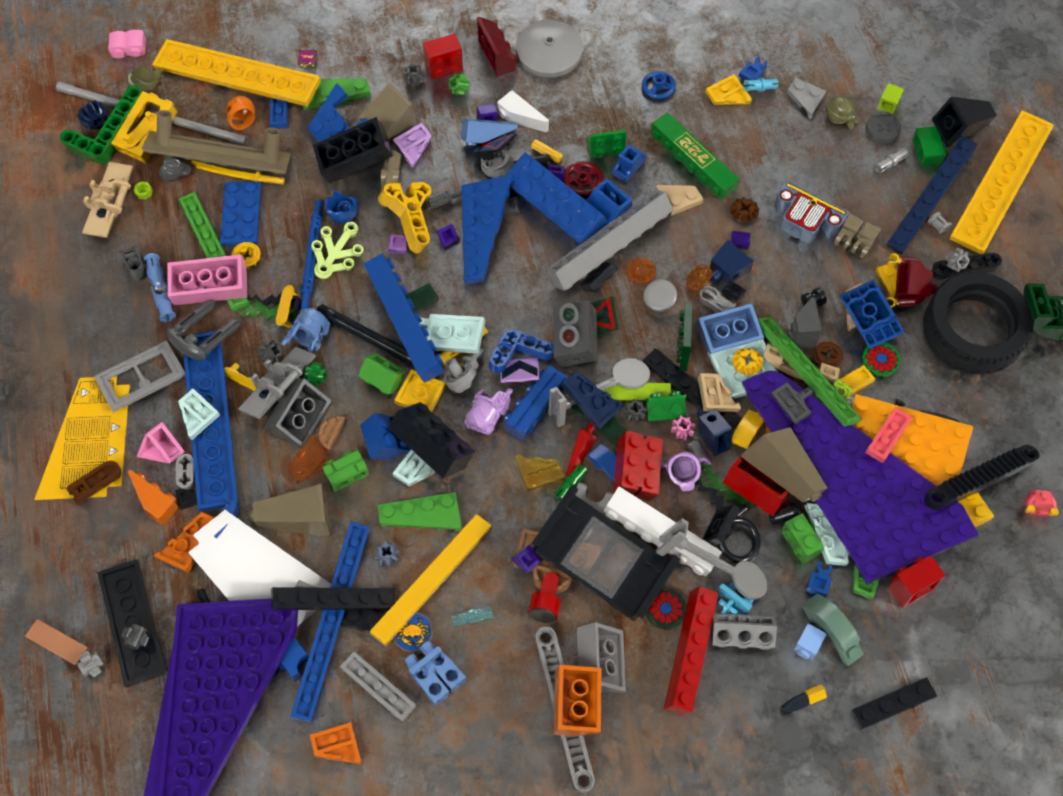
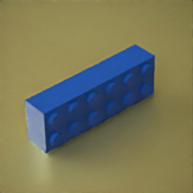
M526 152L506 174H512L514 177L510 188L579 245L602 229L608 222L602 213Z

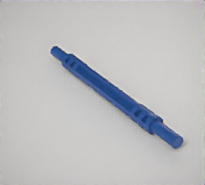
M319 199L315 202L314 214L311 217L300 310L308 308L309 299L312 296L314 268L317 260L311 245L313 241L319 240L322 224L321 211L323 201Z

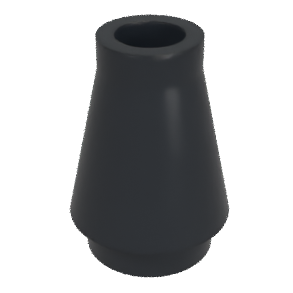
M787 503L780 507L774 516L770 514L768 516L771 524L775 525L785 523L798 516L799 512L795 503Z

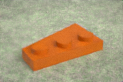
M201 512L183 528V532L176 539L172 538L167 543L168 546L161 552L158 551L153 556L159 561L189 573L196 562L189 554V551L199 544L194 534L213 520L214 517Z

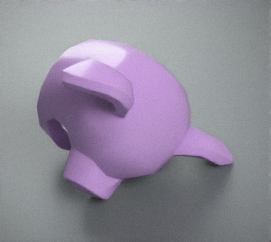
M684 451L672 455L667 463H661V469H667L670 479L675 484L680 485L682 491H690L695 488V482L700 477L701 464H712L705 457H697L694 453Z

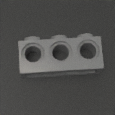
M714 613L711 625L712 645L722 648L736 646L743 649L757 647L763 650L775 648L777 636L775 616ZM721 630H726L725 633H719ZM742 631H747L745 634H740ZM763 632H768L766 635H760Z

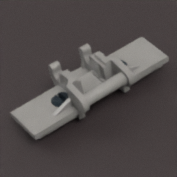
M295 347L281 363L275 362L273 365L267 359L264 362L267 369L266 375L262 376L261 379H259L256 373L251 376V380L257 389L238 410L260 419L276 401L279 402L281 400V397L284 395L283 392L295 379H300L299 377L303 374L306 366L313 361L316 355Z

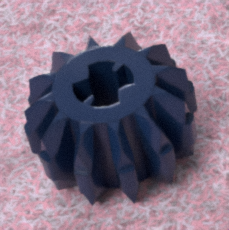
M96 100L83 105V108L78 110L79 113L77 115L80 123L90 130L98 129L101 125L103 126V123L109 117L105 105Z

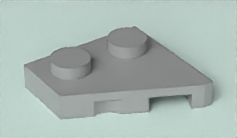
M795 77L788 88L787 94L796 101L800 108L803 107L808 112L807 116L809 118H812L826 91Z

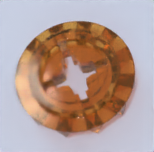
M638 256L628 264L627 274L634 282L647 283L655 277L656 266L653 264V260L650 261L647 257L640 258ZM639 265H641L645 269L644 274L641 272V270H638Z
M707 264L696 266L687 277V286L691 290L696 291L700 288L703 289L704 285L709 284L708 281L712 278L713 270Z

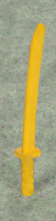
M195 160L191 161L197 169L255 182L261 181L284 185L285 179L282 177L261 175L260 171H256V174L209 165Z

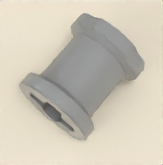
M939 211L933 214L927 222L928 225L935 227L940 235L946 233L952 226V223L946 221Z

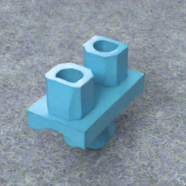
M732 582L726 585L722 583L717 591L718 604L724 608L721 614L729 612L731 614L747 615L752 608L754 600L745 596L741 598L736 594L737 588Z

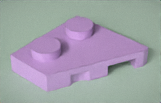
M420 123L394 138L393 144L410 167L413 168L431 141L432 135L423 123Z

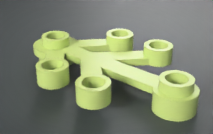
M347 222L344 225L343 234L335 247L331 238V228L325 226L321 229V237L324 238L329 255L326 260H324L322 254V242L319 240L312 242L311 249L315 253L317 260L314 273L318 278L327 279L332 275V272L350 271L354 268V260L351 258H347L343 263L333 264L336 259L351 256L360 257L363 254L364 249L360 244L354 245L352 249L342 250L348 239L357 235L358 226L356 223Z

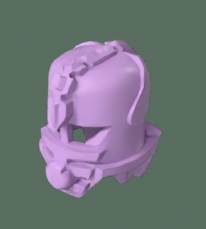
M508 388L506 392L498 391L492 398H489L484 390L478 391L472 401L473 407L467 413L466 420H464L467 428L486 435L491 434L501 415L506 417L511 401L510 394H512L513 389Z

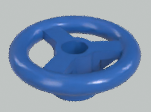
M663 71L651 72L642 81L643 91L654 99H665L671 96L676 88L674 78ZM652 78L653 87L649 90L647 82ZM669 89L664 94H655L657 90Z

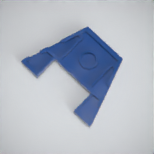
M338 83L334 86L307 128L318 142L350 129V126L335 109L348 97ZM364 118V119H363L361 122H359L357 125H359V124H361V123H364V122H366V121H368V120H367L366 118Z

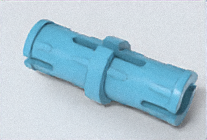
M776 78L745 80L743 85L750 86L744 87V90H757L758 92L770 89L776 90L778 85H772V83H778V80Z

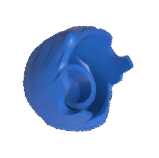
M334 191V195L328 197L325 201L326 213L336 223L345 224L350 222L357 214L358 200L355 197Z

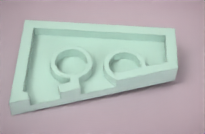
M807 503L805 509L814 532L824 546L822 554L826 564L846 566L849 563L848 551L819 506Z

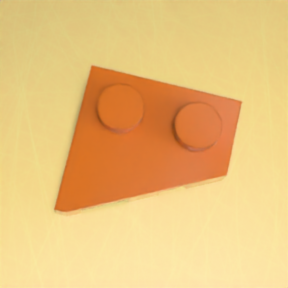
M351 722L309 735L315 757L362 764Z

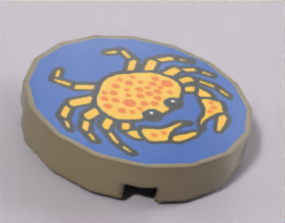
M416 612L393 638V641L403 652L419 653L421 652L420 647L425 642H432L434 634L432 623L428 617Z

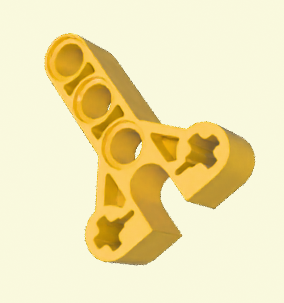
M424 182L411 183L405 192V196L400 183L386 184L378 196L379 203L388 207L400 217L409 249L414 253H421L430 241L421 206L432 192L431 187Z

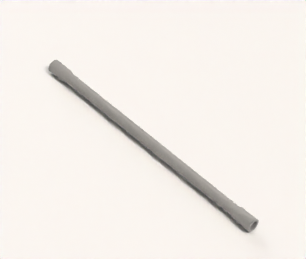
M59 81L56 85L58 92L92 101L96 100L115 107L119 102V99L81 89ZM146 108V110L143 113V116H145V113L147 111H149L150 113H154L156 115L158 111ZM177 116L172 121L173 125L228 140L238 145L246 146L248 144V136L228 132Z

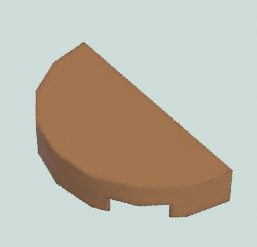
M336 416V418L325 420L320 426L318 432L319 440L325 450L331 452L347 420L346 417Z

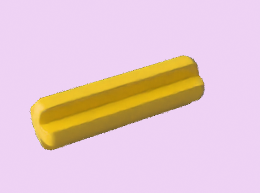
M537 139L531 144L532 149L543 155L548 154L549 159L556 163H560L563 158L562 153Z

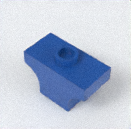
M628 144L618 155V161L612 170V175L627 183L645 162L647 155Z
M295 638L292 640L278 666L281 671L285 669L294 682L302 678L300 669L309 658Z

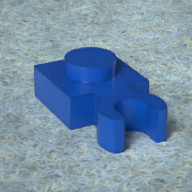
M758 56L755 58L754 64L749 62L739 72L738 77L743 80H757L762 76L768 62L765 61L763 64H760L761 57Z
M819 561L815 568L816 572L813 571L810 576L806 592L814 595L818 593L826 598L832 578L828 577L832 571V565H829L827 570H823L821 568L822 562Z

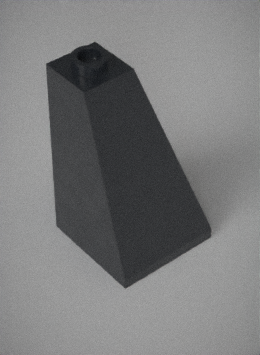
M950 97L933 116L932 121L946 147H950L958 143L962 136L967 138L988 126L997 114L989 101Z

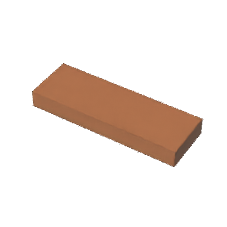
M38 619L25 635L30 641L78 667L77 663L81 661L79 655L87 650L89 651V648Z

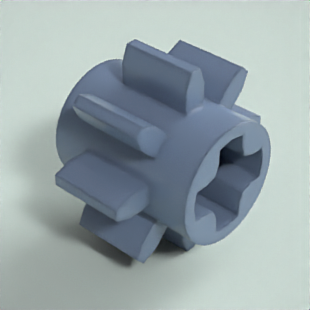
M384 541L381 547L377 546L379 553L374 555L375 559H380V566L385 564L390 568L394 562L398 563L396 556L400 555V551L398 549L395 550V543L390 545Z

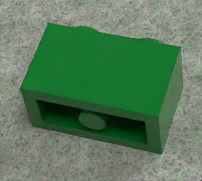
M935 126L916 128L912 139L920 166L942 165L947 151L943 147L942 138Z

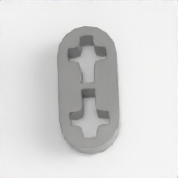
M182 454L176 460V484L179 489L187 491L192 490L195 486L194 463L191 455ZM186 460L189 461V463L187 464V470H185L183 466ZM186 475L189 481L186 483V485H183L182 482L185 481Z

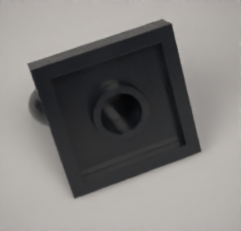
M731 505L715 512L702 539L712 546L717 545L718 549L722 551L721 554L732 563L750 562L757 556L760 550V534L750 520L737 516L740 509L735 505ZM734 524L743 525L752 536V548L744 556L732 554L725 544V540L733 531Z

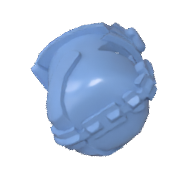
M304 308L300 311L281 344L283 346L285 344L288 345L291 339H293L297 343L308 347V352L318 351L321 347L322 335L326 336L328 334L330 323L315 308Z

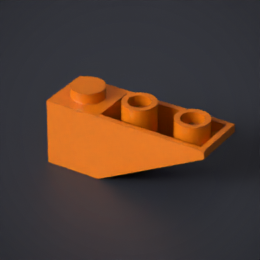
M129 469L128 474L143 509L149 517L164 526L179 509L175 502L176 498L168 492L166 494L161 492V488L156 483H148L146 481L147 478L140 472L134 473Z

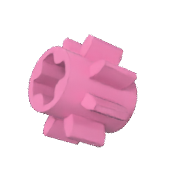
M680 415L678 421L673 420L672 425L674 427L671 428V433L676 434V439L681 438L686 441L688 436L693 437L695 423H691V417L685 418Z

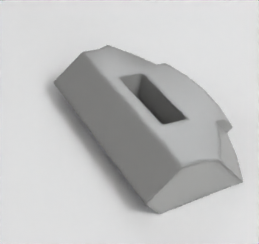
M698 440L687 444L690 451L697 457H705L710 461L707 451Z

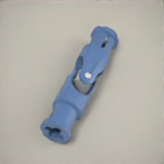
M149 253L143 257V262L147 266L146 273L148 280L152 284V295L156 308L160 312L159 320L165 323L171 322L176 318V313L173 312L171 307L173 303L168 298V286L164 282V271L159 264L160 257L158 254Z

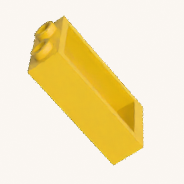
M142 91L111 144L118 152L147 164L152 154L142 151V146L149 132L143 137L139 145L133 148H127L124 145V135L130 134L134 130L149 103L159 107L160 110L170 111L172 113V121L177 114V110L174 107V103L170 100H162L152 92L146 93ZM156 125L150 131H156Z

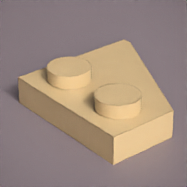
M656 186V190L666 192L673 211L670 212L671 216L703 203V198L696 186Z
M699 374L698 382L704 411L739 412L741 409L740 404H736L730 395L732 393L724 385L719 374Z

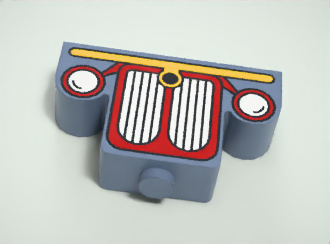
M787 180L779 189L775 206L779 211L786 212L782 218L780 229L809 244L813 242L820 229H823L824 233L829 236L838 235L850 213Z

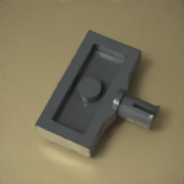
M786 382L771 393L773 399L794 425L811 415V411L804 401L805 398L813 394L809 387L798 393Z

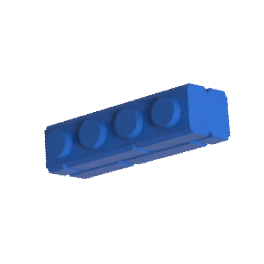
M548 366L546 370L542 369L539 373V380L535 384L531 383L526 390V396L519 398L513 413L509 412L504 419L506 431L524 441L549 409L550 389L557 387L562 392L564 388L561 384L568 377L551 366Z

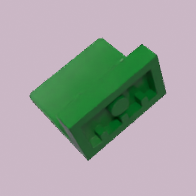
M626 130L591 134V137H587L586 142L590 158L619 155L625 148Z

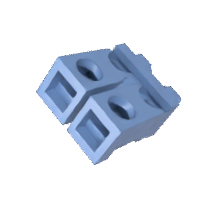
M427 641L420 647L425 657L419 661L414 654H411L405 659V663L409 669L410 676L426 694L433 706L436 707L450 695L449 691L453 693L466 682V676L439 646L435 647L431 642Z

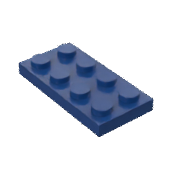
M261 181L225 182L220 237L221 246H237L243 242H251L258 246Z

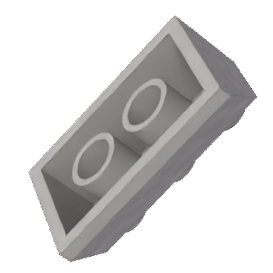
M596 622L577 627L578 666L602 668L601 693L626 692L623 630Z

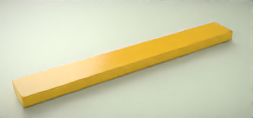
M476 514L370 630V634L387 646L492 529V525Z

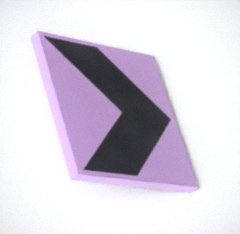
M538 358L510 360L506 369L501 372V383L539 380Z

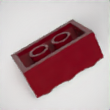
M477 17L478 42L496 76L499 77L516 71L517 57L515 53L511 52L509 42L505 41L503 30L499 29L495 22Z

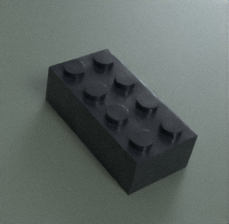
M377 117L313 145L320 173L329 183L393 156L385 128Z
M421 402L398 410L388 427L443 479L465 469L475 453L467 442L456 435L454 430L445 425L441 418L434 415Z

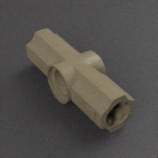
M391 150L393 156L385 159L384 168L381 170V191L386 184L400 183L401 153L395 150Z

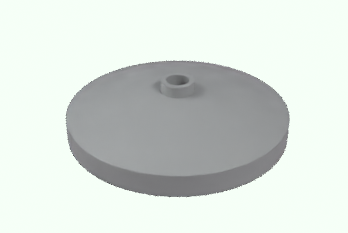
M556 20L538 21L527 26L519 34L516 41V56L521 66L528 72L541 77H559L571 72L580 63L583 55V42L579 33L570 25Z

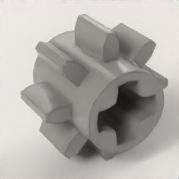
M956 247L955 251L950 250L946 257L947 267L957 272L960 271V268H966L970 261L967 256L968 252Z
M87 650L79 655L81 661L77 663V666L84 676L90 674L92 677H95L102 672L100 667L104 663L96 651L91 654Z

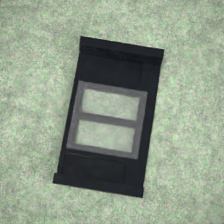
M571 485L533 540L532 544L535 546L532 552L586 587L631 620L635 621L638 617L643 619L680 561V558L674 554L669 559L656 553V550L577 497L576 493L579 489Z

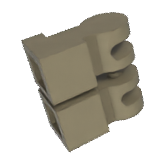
M849 213L836 237L834 245L839 246L841 242H844L843 249L847 251L853 243L852 240L855 239L857 242L854 243L851 253L855 255L858 250H861L862 252L859 257L865 259L869 250L878 239L881 228L866 222L862 229L864 220Z

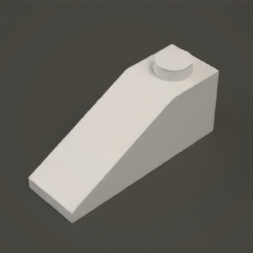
M510 91L497 102L499 116L503 119L505 118L508 122L543 132L549 131V120L514 91Z

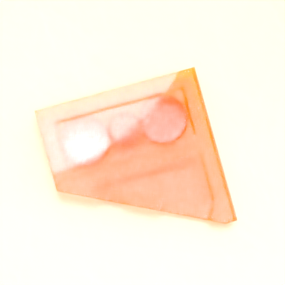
M315 434L311 435L287 466L296 484L323 471L322 467L329 461Z

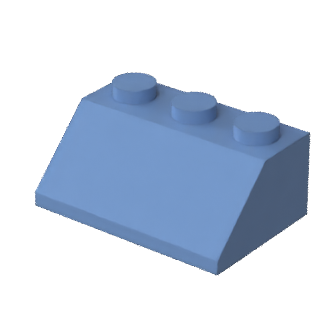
M752 303L701 317L695 324L700 341L710 354L764 339Z

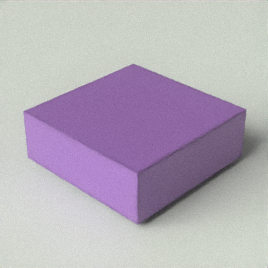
M391 234L388 253L407 254L408 243L406 236Z

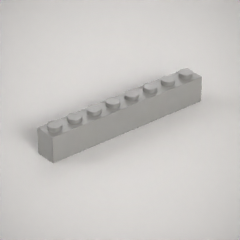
M652 191L546 270L554 286L564 291L570 289L578 280L585 278L590 271L597 269L605 260L612 258L617 251L624 249L632 240L639 238L644 231L654 227L656 222L666 218L673 211L666 192Z

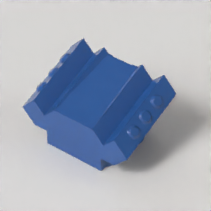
M875 280L839 295L869 349L905 333Z

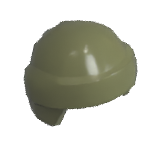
M136 66L127 77L128 87L135 85L141 91L146 93L152 92L159 79L164 77L161 74L162 69L158 68L153 72L145 66Z
M835 96L828 101L826 112L831 123L843 124L847 122L850 130L854 128V124L859 123L855 119V105L851 99L846 96Z

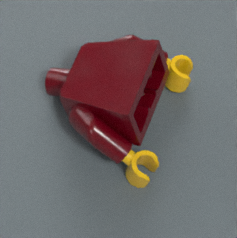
M895 253L889 256V259H893L895 262L888 261V266L895 267L898 263L895 297L898 300H895L893 297L886 298L887 301L892 303L891 309L895 305H899V307L917 305L923 302L925 298L930 297L931 294H934L938 289L937 284L932 283V271L928 270L919 259L899 258Z

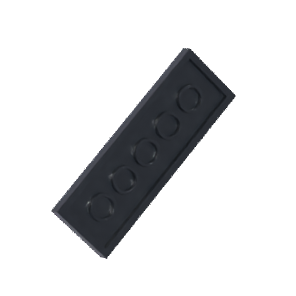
M138 559L97 572L124 686L128 688L168 674ZM132 624L147 629L145 634L149 637L146 646H139L138 650L125 646L123 644L125 640L121 637L124 628H131Z

